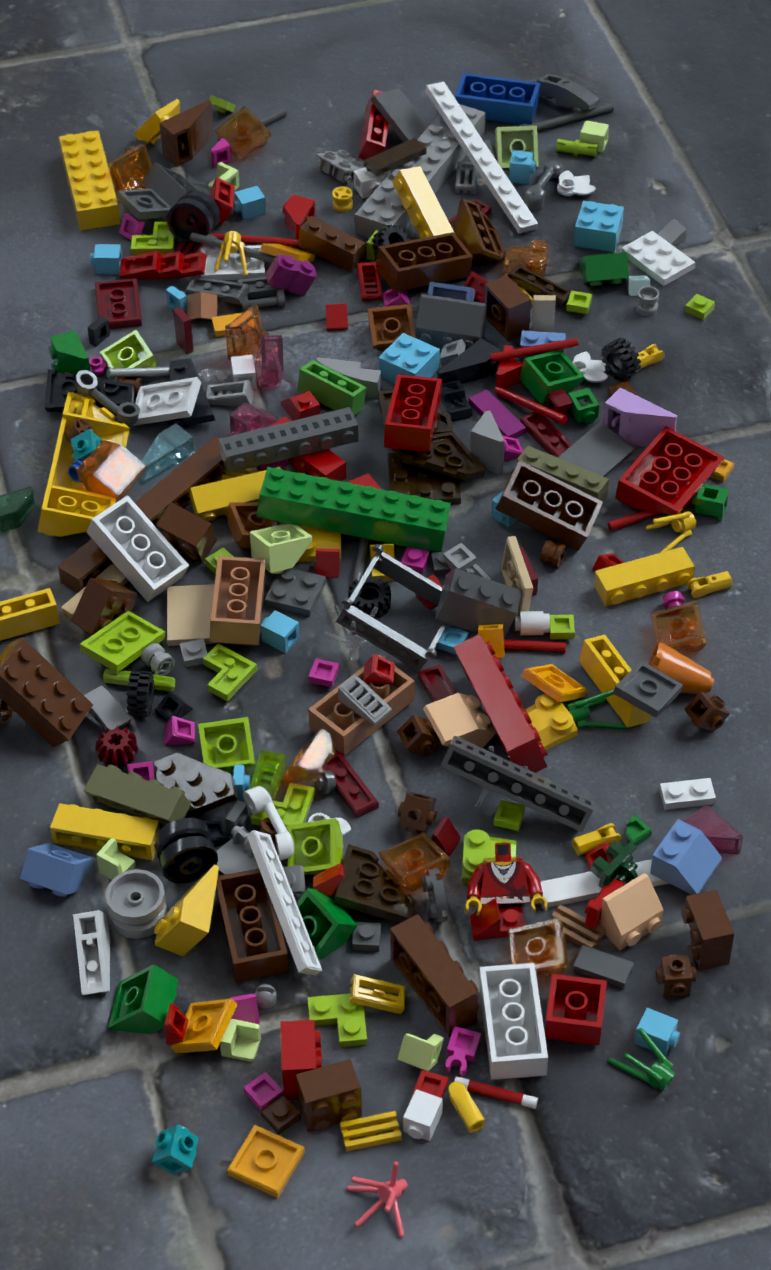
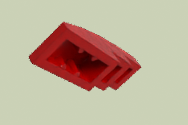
M158 251L125 257L121 258L119 277L123 279H172L205 274L207 256L203 252L183 255L179 251L161 255Z

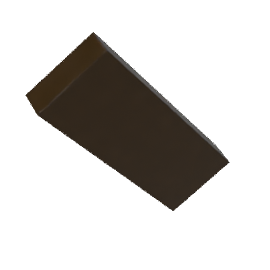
M413 138L366 159L365 166L378 176L427 154V148L416 138Z
M517 265L508 274V277L513 282H516L519 287L535 295H555V305L561 308L568 302L570 290L520 265Z

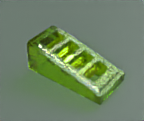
M260 750L250 789L261 786L264 789L270 790L269 794L272 801H274L287 763L285 754ZM266 764L276 765V768L266 767ZM263 772L274 773V776L263 775ZM260 780L271 781L272 783L271 785L260 783Z

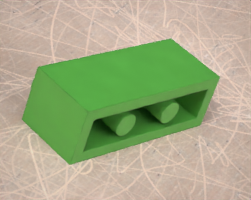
M314 360L300 368L298 392L305 393L310 391L318 402L333 410L350 407L354 416L364 409L365 386Z

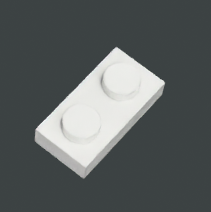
M711 778L660 783L659 790L665 810L715 804L716 796Z

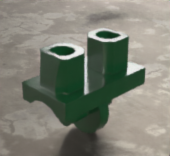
M614 840L607 848L605 854L613 861L609 863L602 857H598L593 862L590 871L600 879L598 885L600 888H603L605 885L609 886L615 879L623 883H629L638 877L635 871L638 865L632 862V853L636 850L637 846L630 842L625 847Z

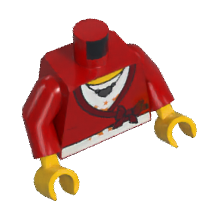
M495 843V858H484L483 864L475 868L468 880V901L464 909L466 914H468L469 906H475L478 916L482 905H485L494 898L497 899V904L531 903L533 913H536L535 905L541 903L544 905L545 911H547V900L543 897L538 875L529 863L523 862L521 857H511V843Z

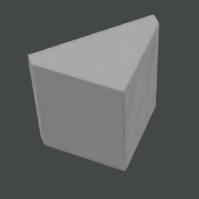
M485 411L471 430L470 452L486 470L496 474H503L504 439L491 411Z

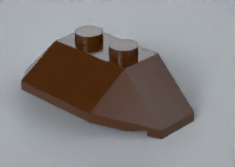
M462 198L459 203L454 226L456 236L475 260L483 262L505 259L507 255L498 233L488 217L481 212L482 208L480 205Z

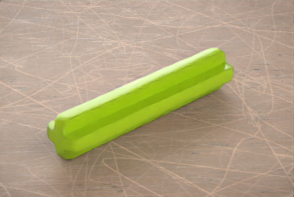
M107 668L104 671L103 680L105 683L128 686L131 671L120 670L116 673ZM153 675L154 690L174 691L175 678Z

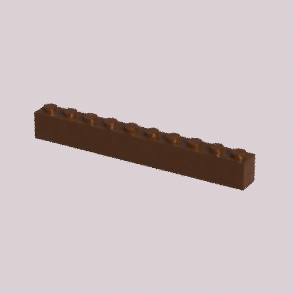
M215 436L209 442H206L202 448L189 456L184 463L175 468L172 473L159 481L155 487L143 494L135 502L155 527L171 502L183 509L191 504V487L217 482L223 474L225 475L226 469L219 451L218 439L220 438ZM91 539L58 566L60 582L78 593L87 586L90 578H96L113 562L96 542Z

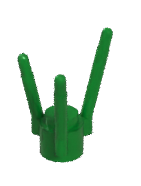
M614 689L585 700L567 704V710L572 715L574 722L577 723L578 728L588 726L628 729L625 724L586 721V718H590L589 708L608 702L606 697L614 695Z
M639 1028V1034L662 1064L660 1065L655 1062L649 1068L631 1055L624 1054V1058L645 1072V1075L613 1058H608V1062L649 1083L655 1089L659 1088L663 1091L676 1075L671 1070L674 1064L666 1059L646 1032Z

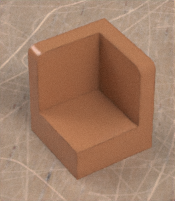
M204 292L187 295V315L191 321L197 319L212 320V317H217V295Z

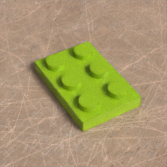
M127 611L80 643V652L118 673L139 658L149 645L163 641L165 639V631Z

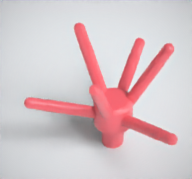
M397 1161L393 1163L390 1180L385 1183L359 1177L351 1178L352 1182L367 1186L349 1185L346 1188L347 1191L378 1193L380 1198L355 1222L356 1227L363 1224L386 1203L384 1210L389 1212L392 1207L398 1235L400 1238L404 1237L397 1199L401 1197L402 1191L408 1188V1184L404 1179L396 1181L399 1166Z

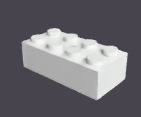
M128 495L93 518L88 527L87 533L147 602L165 591L167 587L182 579L189 567V564Z
M535 964L480 967L479 989L491 1080L546 1076L548 1053Z

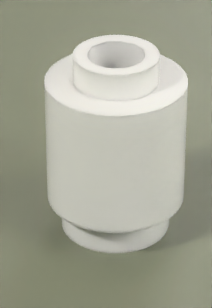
M520 611V616H515V631H520V636L549 633V613H543V611Z

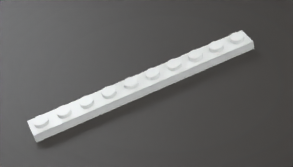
M440 82L426 85V94L517 232L523 233L536 230L538 226L536 219L446 84Z

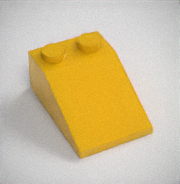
M214 865L170 911L162 919L158 920L154 929L156 934L155 946L183 957L209 933L219 866Z

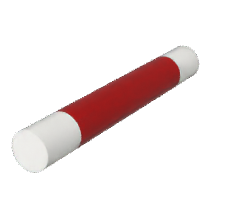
M457 1076L454 1081L463 1083L467 1091L533 1109H536L537 1097Z

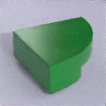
M634 814L629 819L626 827V840L628 844L631 842L637 846L652 836V830Z

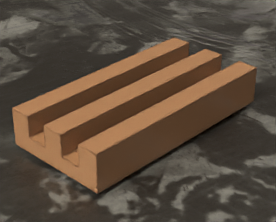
M561 904L557 907V911H554L551 915V919L546 921L545 927L581 948L582 945L593 949L603 938L606 930L599 925L594 930L584 925L586 918ZM556 922H559V923H561V924L567 926L568 928H570V930H568V929H566L565 927H563V926L557 924ZM581 934V935L585 936L586 938L592 940V942L586 940L585 938H583V937H581V936H579V935Z

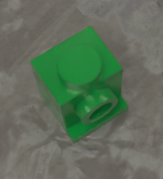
M589 388L568 393L573 402L568 411L572 413L577 423L585 422L590 424L599 417V403ZM584 399V402H578V400Z
M704 484L699 492L693 496L692 506H695V512L715 516L718 521H722L727 509L729 489Z

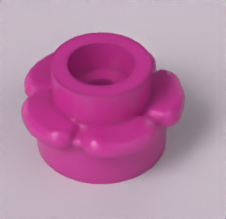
M93 357L89 360L90 371L96 377L105 374L108 365L103 358Z
M669 592L663 596L664 602L662 606L668 609L669 612H676L682 609L686 600L682 597L681 592Z

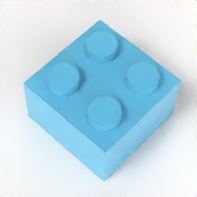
M583 201L575 225L574 246L615 252L623 226L624 207Z
M402 333L379 356L381 378L393 384L396 382L397 374L431 378L440 369V349L405 333Z

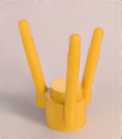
M228 231L225 233L224 242L221 243V250L214 271H218L223 255V260L227 262L229 253L233 254L239 250L244 276L248 275L244 253L245 244L241 242V235L238 232Z
M690 511L682 514L653 519L654 524L646 526V529L651 530L672 525L675 532L682 533L661 551L665 552L674 548L684 538L692 535L691 529L696 527V519Z

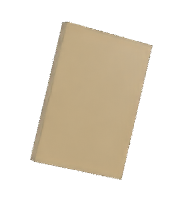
M516 536L507 537L501 572L507 586L522 590L516 616H520V611H529L533 585Z
M215 584L167 587L168 646L180 645V643L204 639L205 644H215V642H210V618Z

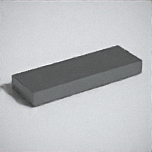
M194 276L185 293L186 295L198 292L217 295V301L241 305L248 295L250 287L248 284Z

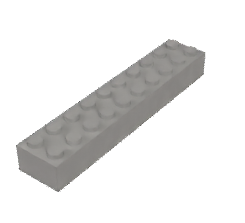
M460 105L481 137L485 132V112ZM440 113L418 138V141L427 148V154L392 169L355 214V232L357 235L370 239L376 230L379 231L388 225H397L398 229L400 227L403 229V232L410 225L411 219L392 183L400 170L421 167L435 194L457 167L458 162H461L465 157V151Z

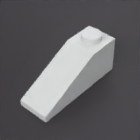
M100 910L73 914L82 995L110 991V934L108 916Z

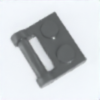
M266 276L237 280V283L248 284L250 287L248 295L242 302L243 312L249 311L252 308L278 305V307L285 306L283 289L269 285ZM270 297V298H262V299L248 300V299H253V298Z

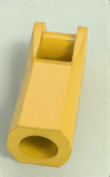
M655 344L639 352L637 357L641 360L639 364L641 368L639 370L662 361L665 353L662 350L659 351L658 346Z
M728 571L706 577L692 578L687 582L686 586L689 590H692L691 595L696 599L709 593L731 588L732 578Z
M609 823L595 831L573 838L572 845L576 854L580 856L605 842L611 844L614 840L620 842L622 837L619 833L615 832V825Z
M459 1081L451 1083L448 1089L450 1101L458 1111L469 1133L481 1130L486 1125L485 1119L473 1099H471L465 1085Z

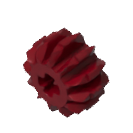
M118 725L115 730L107 728L106 733H99L95 744L97 758L100 762H104L106 767L112 764L115 767L121 764L127 767L128 761H135L139 750L135 734L130 733L128 728L120 730Z

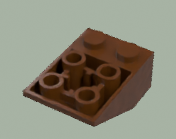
M210 100L160 122L163 156L176 167L194 159L214 134Z

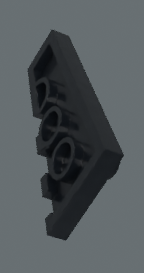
M191 358L170 362V381L198 377ZM202 384L191 417L170 420L172 429L215 421Z
M48 369L45 409L47 412L64 411L68 392L80 394L75 388L76 376L74 373L65 372V374ZM109 379L105 381L98 380L96 389L117 406L126 402L134 403L135 387L132 383ZM96 400L95 405L100 409L104 406Z

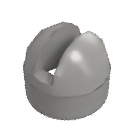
M262 984L257 987L255 991L257 1005L261 1008L274 1006L277 1001L275 989L269 984Z

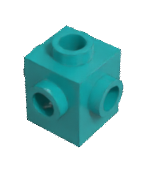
M90 429L70 439L74 461H82L89 470L107 460L105 443Z
M179 1125L159 1132L155 1140L156 1147L152 1163L172 1175L191 1169L197 1154L196 1148L199 1137L190 1133L187 1128Z

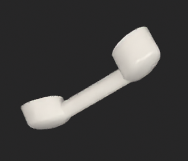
M261 786L244 791L243 798L253 814L266 811L277 832L275 840L280 861L292 857L294 853L293 838L280 818L268 791Z

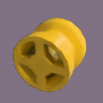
M348 187L335 188L332 192L334 199L332 202L333 209L337 212L350 211L353 207V201L351 200L353 197L352 190Z

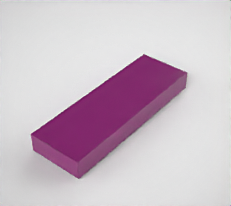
M487 389L469 398V404L481 416L485 411H491L502 436L517 438L526 433V427Z

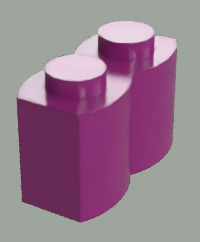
M277 255L266 272L269 285L278 289H287L298 295H305L317 277L315 267L310 262L295 261L288 255Z

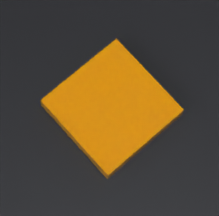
M262 244L260 249L262 253L272 256H291L295 261H308L311 263L314 262L315 254L281 244Z
M553 664L526 668L521 675L558 703L584 698L588 691L587 688Z
M233 999L191 1003L185 1015L189 1021L183 1042L171 1045L170 1048L175 1053L217 1050L237 1007L236 1002Z
M254 1125L227 1169V1175L279 1198L303 1157L305 1147Z

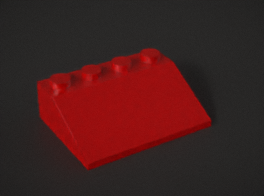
M665 426L618 480L615 499L633 509L677 515L720 466L725 457Z

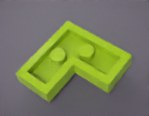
M154 222L153 235H132L131 255L158 251L161 255L173 253L175 237L170 232L167 222Z
M217 644L203 658L205 666L218 672L207 684L208 691L227 702L257 671L256 663L220 644Z
M290 783L284 801H272L285 826L305 823L315 795V788ZM266 811L252 814L251 823L260 826L263 819L269 818Z
M352 993L308 997L309 1020H314L315 1026L338 1024L340 1048L367 1045L364 1006L350 1002Z

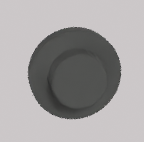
M325 769L318 770L314 778L315 788L322 795L329 794L336 787L333 772L326 771Z

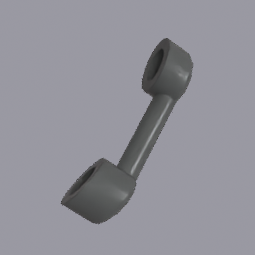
M554 160L546 161L543 166V175L538 183L530 186L525 191L524 203L530 211H539L543 208L545 201V191L543 188L550 178H559V175L563 173L564 167L560 162Z
M81 370L76 374L75 388L80 394L92 396L116 415L118 423H125L127 426L136 424L140 413V407L137 404L126 402L117 406L96 389L98 380L94 373L88 370Z

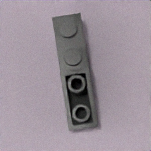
M546 74L539 80L531 79L529 81L540 83V96H546L547 99H555L556 105L564 106L566 109L581 108L582 111H589L600 103V99L591 91L564 77Z

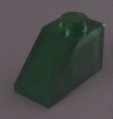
M31 486L0 495V533L21 527L34 508L35 501Z

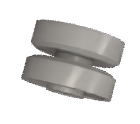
M134 869L115 876L108 884L106 900L110 923L114 930L126 938L133 939L153 935L156 923L167 914L165 892L161 880L149 871Z

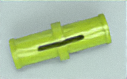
M557 140L556 152L573 153L574 156L580 154L596 157L598 144L583 143L580 140Z

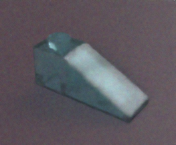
M174 424L159 433L137 467L139 484L141 486L145 485L195 453L193 437L178 424Z

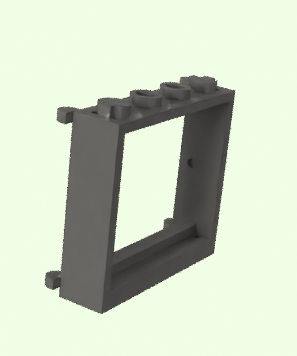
M376 544L373 548L376 554L350 598L345 597L341 602L345 606L335 622L419 672L429 657L434 659L437 655L434 648L447 624L440 623L427 649H424L354 607L352 603L373 568L437 607L442 587L392 558L389 554L384 553V548Z

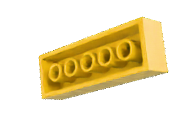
M99 130L59 136L61 156L80 231L121 224L119 206Z

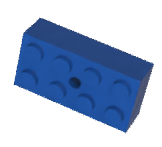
M463 73L455 99L460 105L485 112V120L530 125L533 124L540 103V83Z

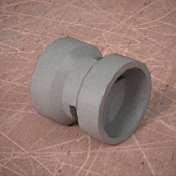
M652 286L641 287L637 294L636 310L642 316L655 315L658 310L659 291Z
M158 643L149 645L141 655L143 663L147 667H151V671L155 675L165 676L175 665L174 658L170 654L165 653L164 648Z

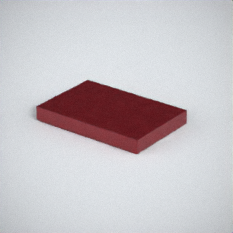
M136 278L95 283L98 318L101 316L107 318L109 329L142 326Z

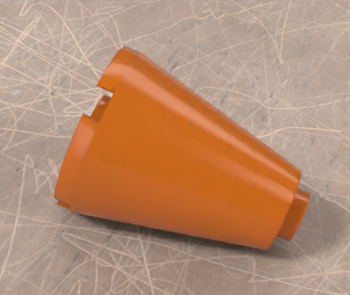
M658 642L656 644L649 665L683 684L681 693L698 695L699 692L711 691L714 678L711 677L709 670L665 643Z

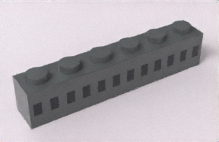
M350 407L218 440L222 462L227 473H232L358 442L359 434L358 423Z
M455 735L440 766L580 832H583L594 810L595 800Z

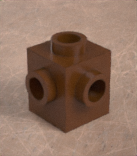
M699 692L684 709L698 729H707L713 732L724 724L725 719L730 715L724 707L726 705L719 696L715 694L711 696L703 692Z
M412 715L397 730L405 748L411 753L427 756L441 742L429 719Z
M415 792L406 794L405 801L401 802L398 809V817H401L399 825L406 826L407 831L418 834L429 829L436 820L437 811H434L437 798Z
M672 954L661 957L660 968H656V982L661 984L663 998L690 996L692 982H696V969L694 965L690 966L689 955L679 956Z

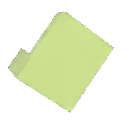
M585 121L580 134V142L598 144L597 152L603 153L608 142L609 124Z
M222 162L218 163L217 178L234 185L235 191L240 187L238 170ZM214 180L208 184L209 189L212 188Z
M111 838L96 854L99 873L111 880L125 871L134 870L136 867L135 860L118 851L117 840Z
M231 1019L220 1042L221 1056L253 1062L261 1041L260 1025Z
M407 1033L403 1037L398 1060L429 1071L438 1061L444 1038L433 1034L428 1040H424Z

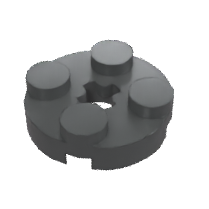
M438 868L426 870V875L421 876L423 892H428L429 902L425 903L428 918H434L436 923L448 920V916H443L442 912L443 910H448L443 880H437L435 875L440 873Z

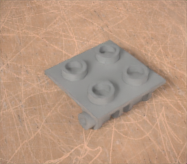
M338 150V152L326 151L325 153L316 154L317 157L321 158L317 162L319 169L342 183H350L352 180L351 172L366 167L364 161L352 158L344 150Z
M235 826L231 831L233 839L217 850L218 862L216 865L219 866V871L223 875L259 868L247 838L249 832L244 827Z

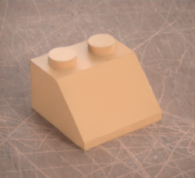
M456 693L425 705L423 708L442 745L449 746L455 735L483 748L496 734L491 725L490 718L485 715L481 708V702L473 695Z
M643 873L603 898L600 926L606 929L605 935L620 951L627 946L635 945L640 938L648 933L656 932L662 925L664 909L646 873Z

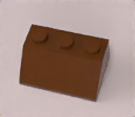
M311 216L300 227L299 247L351 273L357 267V263H361L367 256L366 242Z

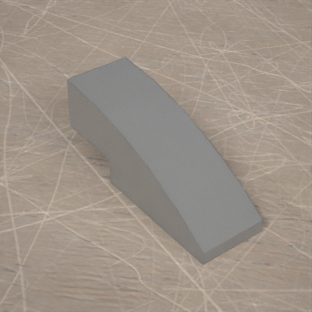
M317 357L318 363L365 386V397L378 399V391L381 390L380 370L362 369L361 362Z

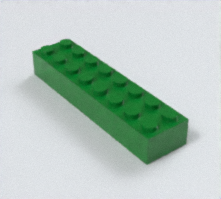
M267 467L259 495L257 517L432 552H441L451 503L422 498L417 495L402 494L396 491L377 489L371 486L331 480L326 477H316L280 468Z

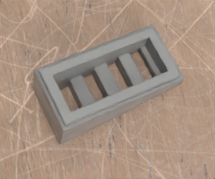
M249 380L207 385L206 397L211 405L252 406L254 390Z
M356 675L351 676L338 688V700L374 726L392 713V708ZM378 707L379 710L372 714L371 712Z

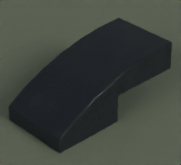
M455 380L442 383L441 399L451 420L472 416V407L465 398V389L460 381Z

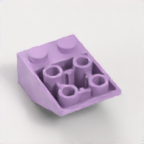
M619 388L605 402L603 424L631 446L648 447L665 426L676 431L677 415Z

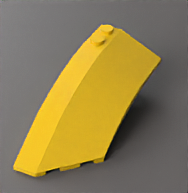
M68 392L41 509L37 531L39 533L62 537L87 532L92 519L116 502L130 427L125 423L121 424L115 421L116 416L105 407L100 409L95 405L96 400L91 396ZM76 419L87 421L92 426L94 433L103 440L106 446L105 454L107 460L97 467L90 469L88 480L83 483L73 482L68 475V467L71 466L74 459L72 457L73 448L65 438V432L68 428L72 427V423Z

